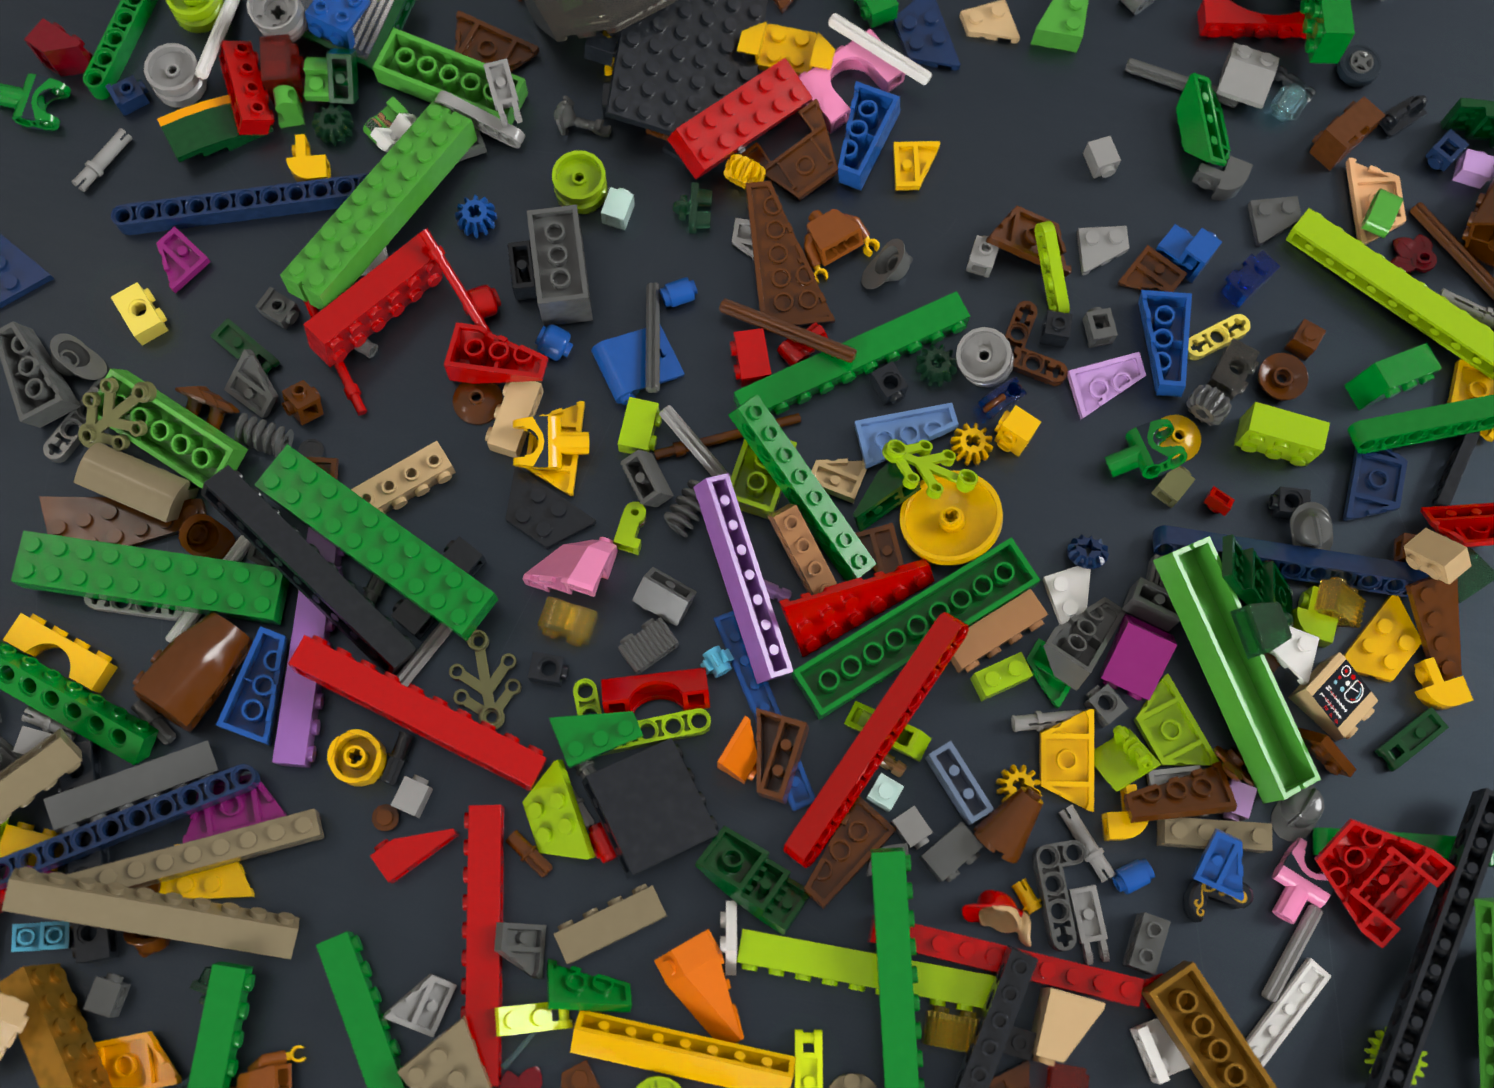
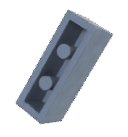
M949 741L925 757L967 826L994 810L952 741Z

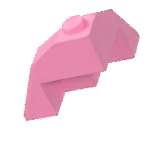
M600 537L599 540L563 544L527 571L523 576V581L525 585L550 592L552 588L572 595L574 590L594 597L601 578L609 579L618 553L617 545L613 543V540L606 537Z

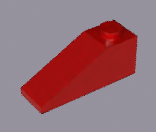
M447 829L396 838L391 841L386 839L374 847L375 852L370 857L387 882L395 883L458 837L459 833L454 829Z

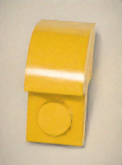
M305 134L295 135V144L292 145L293 157L286 158L288 167L295 180L301 182L331 178V165L326 155L311 156L310 144Z
M1434 657L1414 664L1416 678L1423 686V689L1415 691V694L1427 707H1432L1436 710H1446L1473 701L1464 676L1444 681Z
M1129 784L1120 790L1122 812H1107L1101 815L1104 841L1126 840L1139 835L1146 828L1149 821L1130 822L1123 801L1125 794L1137 790V784Z

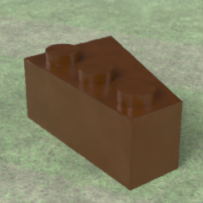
M756 708L757 793L761 797L786 804L810 728L806 722Z

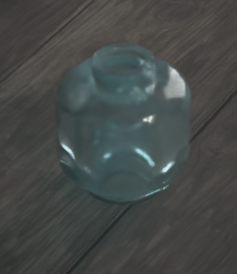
M1295 84L1281 87L1270 103L1274 111L1273 116L1282 122L1297 119L1307 105L1306 92Z

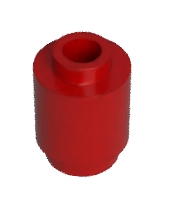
M601 822L591 826L588 829L590 832L588 836L597 859H601L603 864L615 859L617 856Z

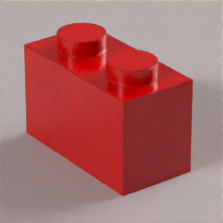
M764 329L734 332V341L730 342L731 356H736L737 364L734 365V374L736 380L740 379L741 387H746L772 375Z

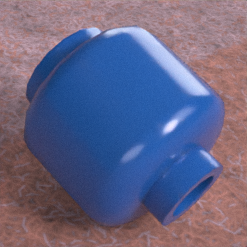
M550 324L547 327L543 326L534 343L537 345L539 353L554 361H558L562 355L567 358L573 347V344L569 342L571 334L554 324Z

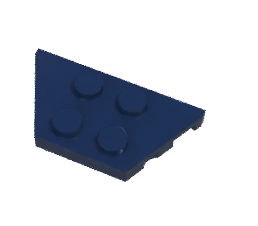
M914 0L893 20L905 56L917 64H926L931 67L945 65L951 66L952 70H959L961 64L937 1Z
M1355 448L1343 520L1347 521L1398 510L1401 505L1408 461L1398 453H1394L1391 449L1360 454Z

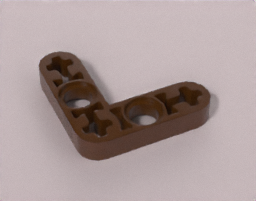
M1022 301L1016 306L1005 334L1010 346L1015 347L1012 371L1052 386L1061 385L1068 375L1066 365L1058 360L1025 348L1037 316V307L1030 301ZM1024 309L1029 310V315L1023 324L1020 320ZM1014 329L1021 330L1024 338L1015 340L1011 336V331ZM1029 359L1036 360L1039 368L1037 370L1028 369L1026 361ZM1044 364L1048 365L1045 373L1042 374L1041 371L1044 368ZM1054 369L1059 370L1057 378L1052 377Z

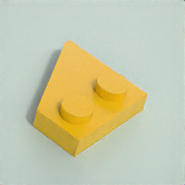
M940 141L894 142L895 190H920L939 150Z

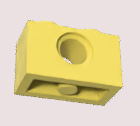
M136 282L111 296L133 336L142 346L169 331L164 324L167 318L160 307L157 309L154 307L153 302L156 300L148 288L143 289ZM142 310H146L143 315L138 316Z

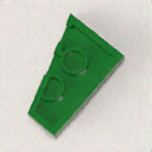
M633 711L549 718L569 768L643 737Z

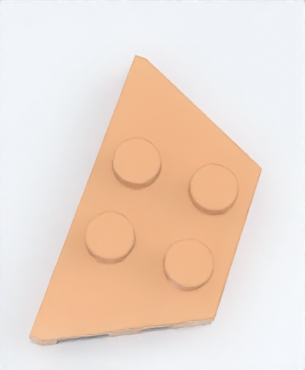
M1348 158L1345 163L1357 240L1362 241L1366 245L1379 238V236L1361 229L1368 208L1380 188L1403 198L1400 177L1390 172H1383L1380 168L1372 165L1369 168L1356 163L1357 159ZM1404 202L1401 204L1390 231L1406 222Z

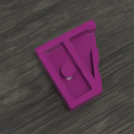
M175 226L156 242L162 257L164 270L170 282L169 286L175 294L211 262Z

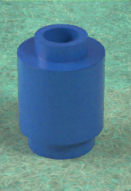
M687 277L664 284V287L659 289L665 307L672 306V308L694 301V295L698 294L694 281H689Z
M1145 858L1142 860L1135 859L1114 870L1116 875L1112 880L1119 892L1123 891L1128 895L1151 883V879L1155 878V874Z

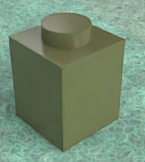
M1179 466L1168 472L1151 494L1172 508L1195 481V478L1191 476L1189 470Z

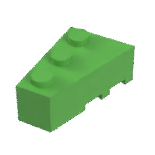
M1052 0L1035 30L1031 44L1077 52L1083 38L1089 0Z

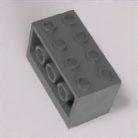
M577 204L528 210L527 219L537 302L543 326L593 321Z

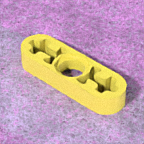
M1236 314L1190 337L1188 359L1200 360L1243 338L1250 329L1249 319L1242 314ZM1234 324L1242 325L1241 330L1237 328L1231 331V333L1229 334L1228 330L1231 329ZM1219 332L1223 337V342H1214L1211 339V333ZM1203 341L1205 342V345L1199 351L1191 349L1193 345L1198 346Z

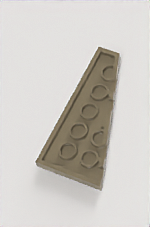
M465 1015L399 1068L397 1072L410 1088H492L486 1069L478 1055L476 1043L468 1029Z

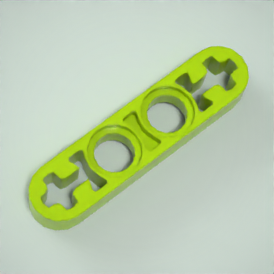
M1051 221L1037 223L1035 226V238L1048 308L1051 311L1069 314L1070 306L1055 226Z

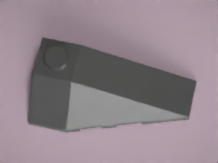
M1104 597L1086 608L1081 614L1071 617L1068 622L1055 627L1043 646L1054 676L1077 691L1092 672L1126 611Z

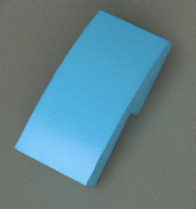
M52 921L12 924L11 952L69 949V922Z

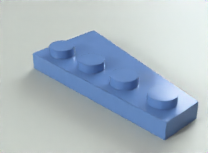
M953 403L855 421L854 427L865 468H870L887 460L882 454V449L890 440H900L905 445L918 443L920 440L931 441L958 428V420Z

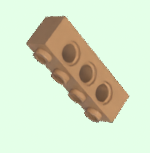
M789 503L767 515L807 593L809 592L811 595L821 593L825 587L837 584L796 504Z

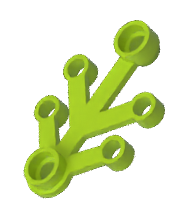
M893 439L883 446V456L889 462L896 463L904 476L903 485L908 489H915L920 481L918 474L914 473L908 465L911 464L916 467L927 484L926 494L932 499H939L944 490V487L937 482L933 474L956 483L957 489L964 493L972 491L978 482V476L972 470L963 469L958 474L936 465L941 463L947 467L952 466L956 459V454L946 449L941 453L930 455L933 445L927 440H920L918 443L905 445L902 441ZM917 453L918 455H920V456H922V457H917V456H914V455H912V454Z

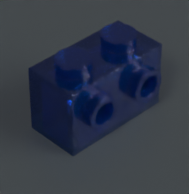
M1263 250L1256 256L1251 254L1241 264L1243 268L1239 272L1235 269L1225 279L1228 283L1221 293L1238 309L1263 287L1281 267Z

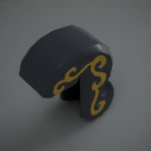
M1193 880L1190 882L1184 895V910L1195 923L1202 922L1208 899L1235 909H1244L1252 903L1254 895L1250 886L1244 882V899L1241 901L1204 883Z

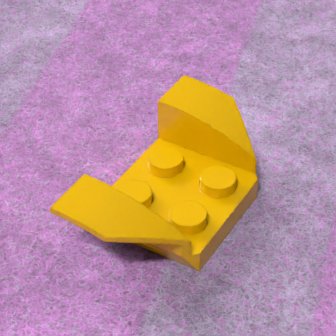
M764 22L741 32L737 52L756 55L755 64H758L759 70L763 71L786 58L799 76L805 71L809 72L813 67L831 70L835 49L819 32L816 34L774 24L767 25V22Z

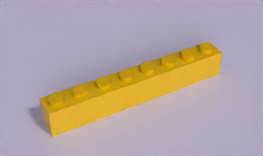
M579 1010L570 1053L727 1088H791L796 1057L583 1010Z

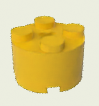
M352 729L332 741L328 749L327 761L333 774L341 781L352 786H367L374 784L383 774L387 764V752L381 741L370 733L360 729ZM361 755V761L355 762L353 760L354 756Z

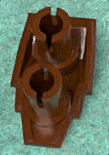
M206 386L175 388L176 392L188 398L185 408L199 417L203 404L209 405L211 409L206 422L220 430L226 413H239V410L232 403L225 401L220 395L211 392Z

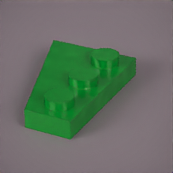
M548 959V1009L608 1012L631 1011L630 983L601 974L591 976L582 973L581 968L571 966L568 969L557 965V961Z

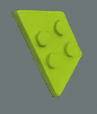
M1164 675L1158 682L1150 700H1146L1133 719L1152 754L1160 762V766H1212L1213 763L1219 762L1170 675Z
M563 759L556 760L522 802L538 852L586 860L593 859L596 856Z

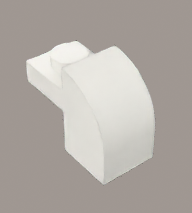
M399 113L390 128L375 127L370 136L377 142L376 145L381 150L388 152L416 121L417 117L413 114Z

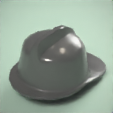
M896 238L887 242L880 253L868 264L862 274L861 282L863 287L875 289L884 282L898 281L906 275L913 258L905 251V244L902 240Z
M60 333L51 339V363L60 374L79 376L87 380H99L107 373L105 361L75 336Z
M1306 502L1299 505L1293 511L1290 518L1293 545L1330 551L1334 536L1333 524L1328 510L1322 504L1316 502Z
M1310 785L1289 798L1277 802L1271 814V824L1274 832L1280 838L1286 841H1295L1298 838L1305 839L1311 833L1312 828L1315 827L1324 811V799L1320 791L1315 786Z

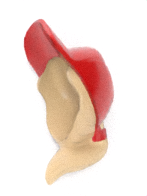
M986 890L979 895L977 903L967 904L962 907V915L965 920L980 922L982 926H990L1003 933L1017 932L1020 942L1027 947H1031L1030 916L1025 911L1017 908L1013 899L1006 893L997 890Z

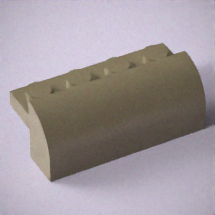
M100 442L92 445L84 454L73 482L164 522L177 520L184 500L196 498L199 488L191 485V481L186 478L179 477L165 469L158 468L122 451H117Z

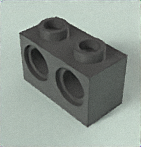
M1146 912L1137 913L1122 965L1145 974H1156L1171 921Z

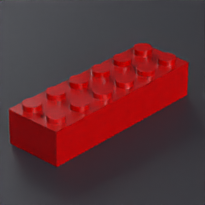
M784 58L676 128L667 140L693 177L698 179L731 155L801 110L813 97L787 59Z
M417 234L303 324L309 347L329 367L335 363L342 362L351 350L362 346L374 332L382 330L387 321L392 317H398L407 305L418 301L427 289L439 284L443 277L442 270L436 260L433 261L428 254L429 249L420 234Z

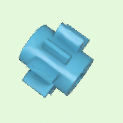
M715 646L702 655L705 660L700 665L702 668L706 667V675L713 674L715 678H718L732 669L730 663H732L731 661L734 658L729 649L721 650L720 646Z

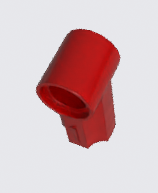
M816 322L806 329L829 338L824 328ZM786 339L777 348V352L789 366L808 359L810 354L815 351L813 348L790 339Z

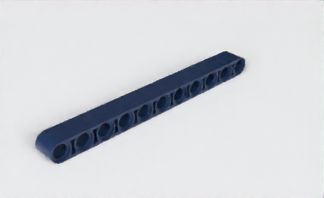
M369 173L121 204L111 211V220L123 234L136 235L168 231L174 226L177 229L338 209ZM345 190H351L347 194H342ZM321 193H326V195L318 197ZM297 196H302L300 199L294 200ZM277 199L276 202L270 203L271 200ZM253 202L250 206H245L247 203ZM228 205L227 208L220 210L223 206ZM204 208L201 212L196 213L197 210ZM179 211L178 214L172 216L174 212Z
M1162 525L1153 531V550L1155 555L1164 556L1210 536L1222 562L1223 536L1227 535ZM1234 536L1243 550L1254 548L1263 563L1274 561L1280 573L1286 579L1408 597L1405 585L1430 577L1429 574L1419 569L1411 568L1406 562Z
M240 764L0 858V871L4 866L8 865L9 875L5 879L0 877V890L7 887L9 878L15 868L28 867L27 861L34 854L37 857V862L33 868L37 872H47L250 792L259 785L261 780L260 774L250 765ZM250 771L252 775L251 780L247 784H241L240 776L242 773ZM224 781L225 790L223 793L215 795L214 786L216 783ZM197 791L199 794L198 801L193 805H189L187 801L188 796L192 792ZM167 802H171L172 811L168 815L163 816L161 813L162 806ZM144 812L146 817L144 823L136 826L135 817L137 814ZM117 823L119 827L118 832L110 837L108 829L110 825ZM90 833L91 843L83 847L81 844L82 837ZM63 844L64 853L59 858H56L54 855L55 848Z

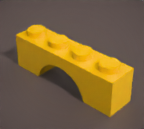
M20 613L4 637V641L34 657L48 649H63L70 660L69 678L99 694L102 693L118 668L110 663L112 657L99 650L96 654L88 650L91 645L78 638L74 642L67 639L66 637L69 633L55 625L51 630L44 626L47 621L34 613L30 617Z

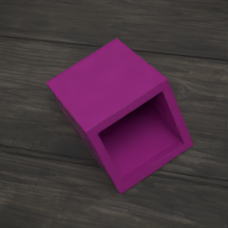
M1125 613L1100 671V677L1104 680L1103 683L1105 685L1109 684L1113 689L1121 687L1128 691L1127 694L1137 700H1142V698L1150 700L1177 646L1174 636Z

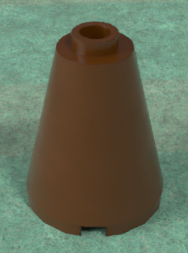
M1031 786L1028 788L1021 787L973 829L975 837L991 852L994 853L997 850L1000 853H1004L1001 858L1005 861L1017 863L1044 804L1040 799L1042 794Z

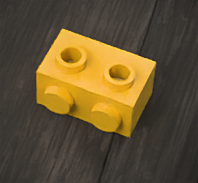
M1015 405L1011 412L1006 410L998 421V425L994 429L997 432L994 441L997 442L998 447L1003 451L1012 452L1019 457L1034 436L1041 421Z

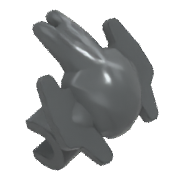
M564 95V100L556 106L554 119L557 122L561 135H568V127L576 125L577 127L580 126V128L589 129L602 137L610 136L612 126H603V119L589 121L588 119L576 117L573 110L574 102L568 96Z

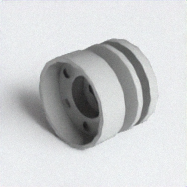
M247 0L249 16L263 36L271 42L277 44L292 43L299 39L306 31L307 21L304 13L306 9L300 0Z

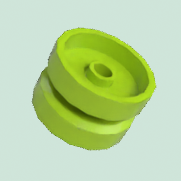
M166 0L181 27L190 32L204 33L213 29L224 0Z
M579 150L565 153L556 161L552 169V182L558 203L561 206L577 204L578 214H588L596 211L607 197L606 172L602 161L590 152Z

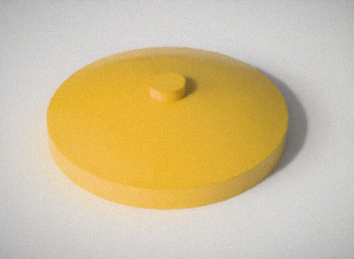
M933 474L937 482L944 487V490L939 499H932L926 494L927 484L924 480H921L919 482L921 490L905 500L900 511V527L909 548L922 559L939 565L964 564L986 553L996 542L1003 525L1002 505L995 489L986 480L978 476L975 488L970 492L964 493L957 489L956 483Z

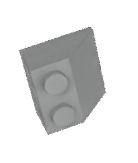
M1234 43L1223 65L1216 94L1262 109L1275 77L1279 58L1270 53H1263L1251 49L1249 46Z

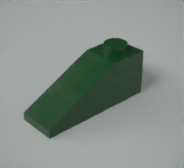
M889 462L878 471L853 513L860 532L921 490L920 483H918L915 489H908L903 485L904 476L896 463Z

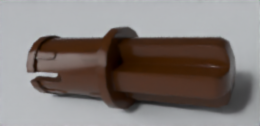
M515 830L506 839L505 842L521 857V861H525L540 877H545L552 870V865L536 850L537 846H532L518 830Z

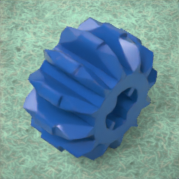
M474 195L473 200L465 197V204H458V212H455L458 228L460 230L464 229V233L467 236L473 233L474 237L478 238L480 232L487 236V228L494 229L495 224L493 221L497 220L494 205L488 203L485 196L480 200L476 195Z

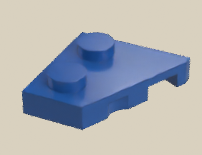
M1215 828L1192 875L1193 879L1243 901V842L1241 839Z

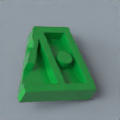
M1038 638L1025 660L1053 706L1058 709L1071 687L1054 676L1043 647L1046 642Z

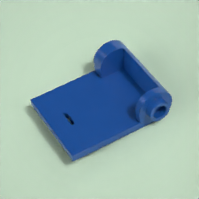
M660 325L661 384L684 377L685 373ZM646 328L601 341L592 347L591 352L616 403L627 405L629 397L636 398L635 396L638 395L639 391L646 388Z

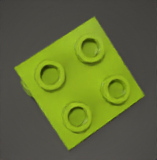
M1121 725L1113 729L1114 738L1094 749L1095 768L1116 792L1161 765L1130 729Z

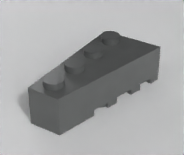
M13 321L0 328V359L20 422L41 428L81 407L62 374L52 366L50 355L33 329Z

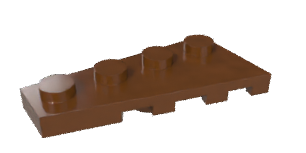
M1427 577L1405 585L1426 659L1434 657L1444 681L1461 676L1458 579H1455L1449 585L1439 579L1435 580L1432 577Z
M1221 761L1213 763L1211 767L1203 770L1202 768L1193 770L1191 774L1181 778L1178 776L1170 778L1164 784H1153L1125 794L1123 800L1131 823L1234 812L1238 806L1227 776L1222 768Z
M859 796L829 842L822 858L805 885L804 891L824 909L871 859L870 849H880L896 832V829Z

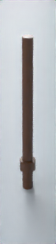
M799 413L775 419L781 428L801 423ZM738 429L699 439L706 447L743 438ZM682 441L672 443V446L654 450L656 460L674 455L680 457L686 455V452L690 450Z

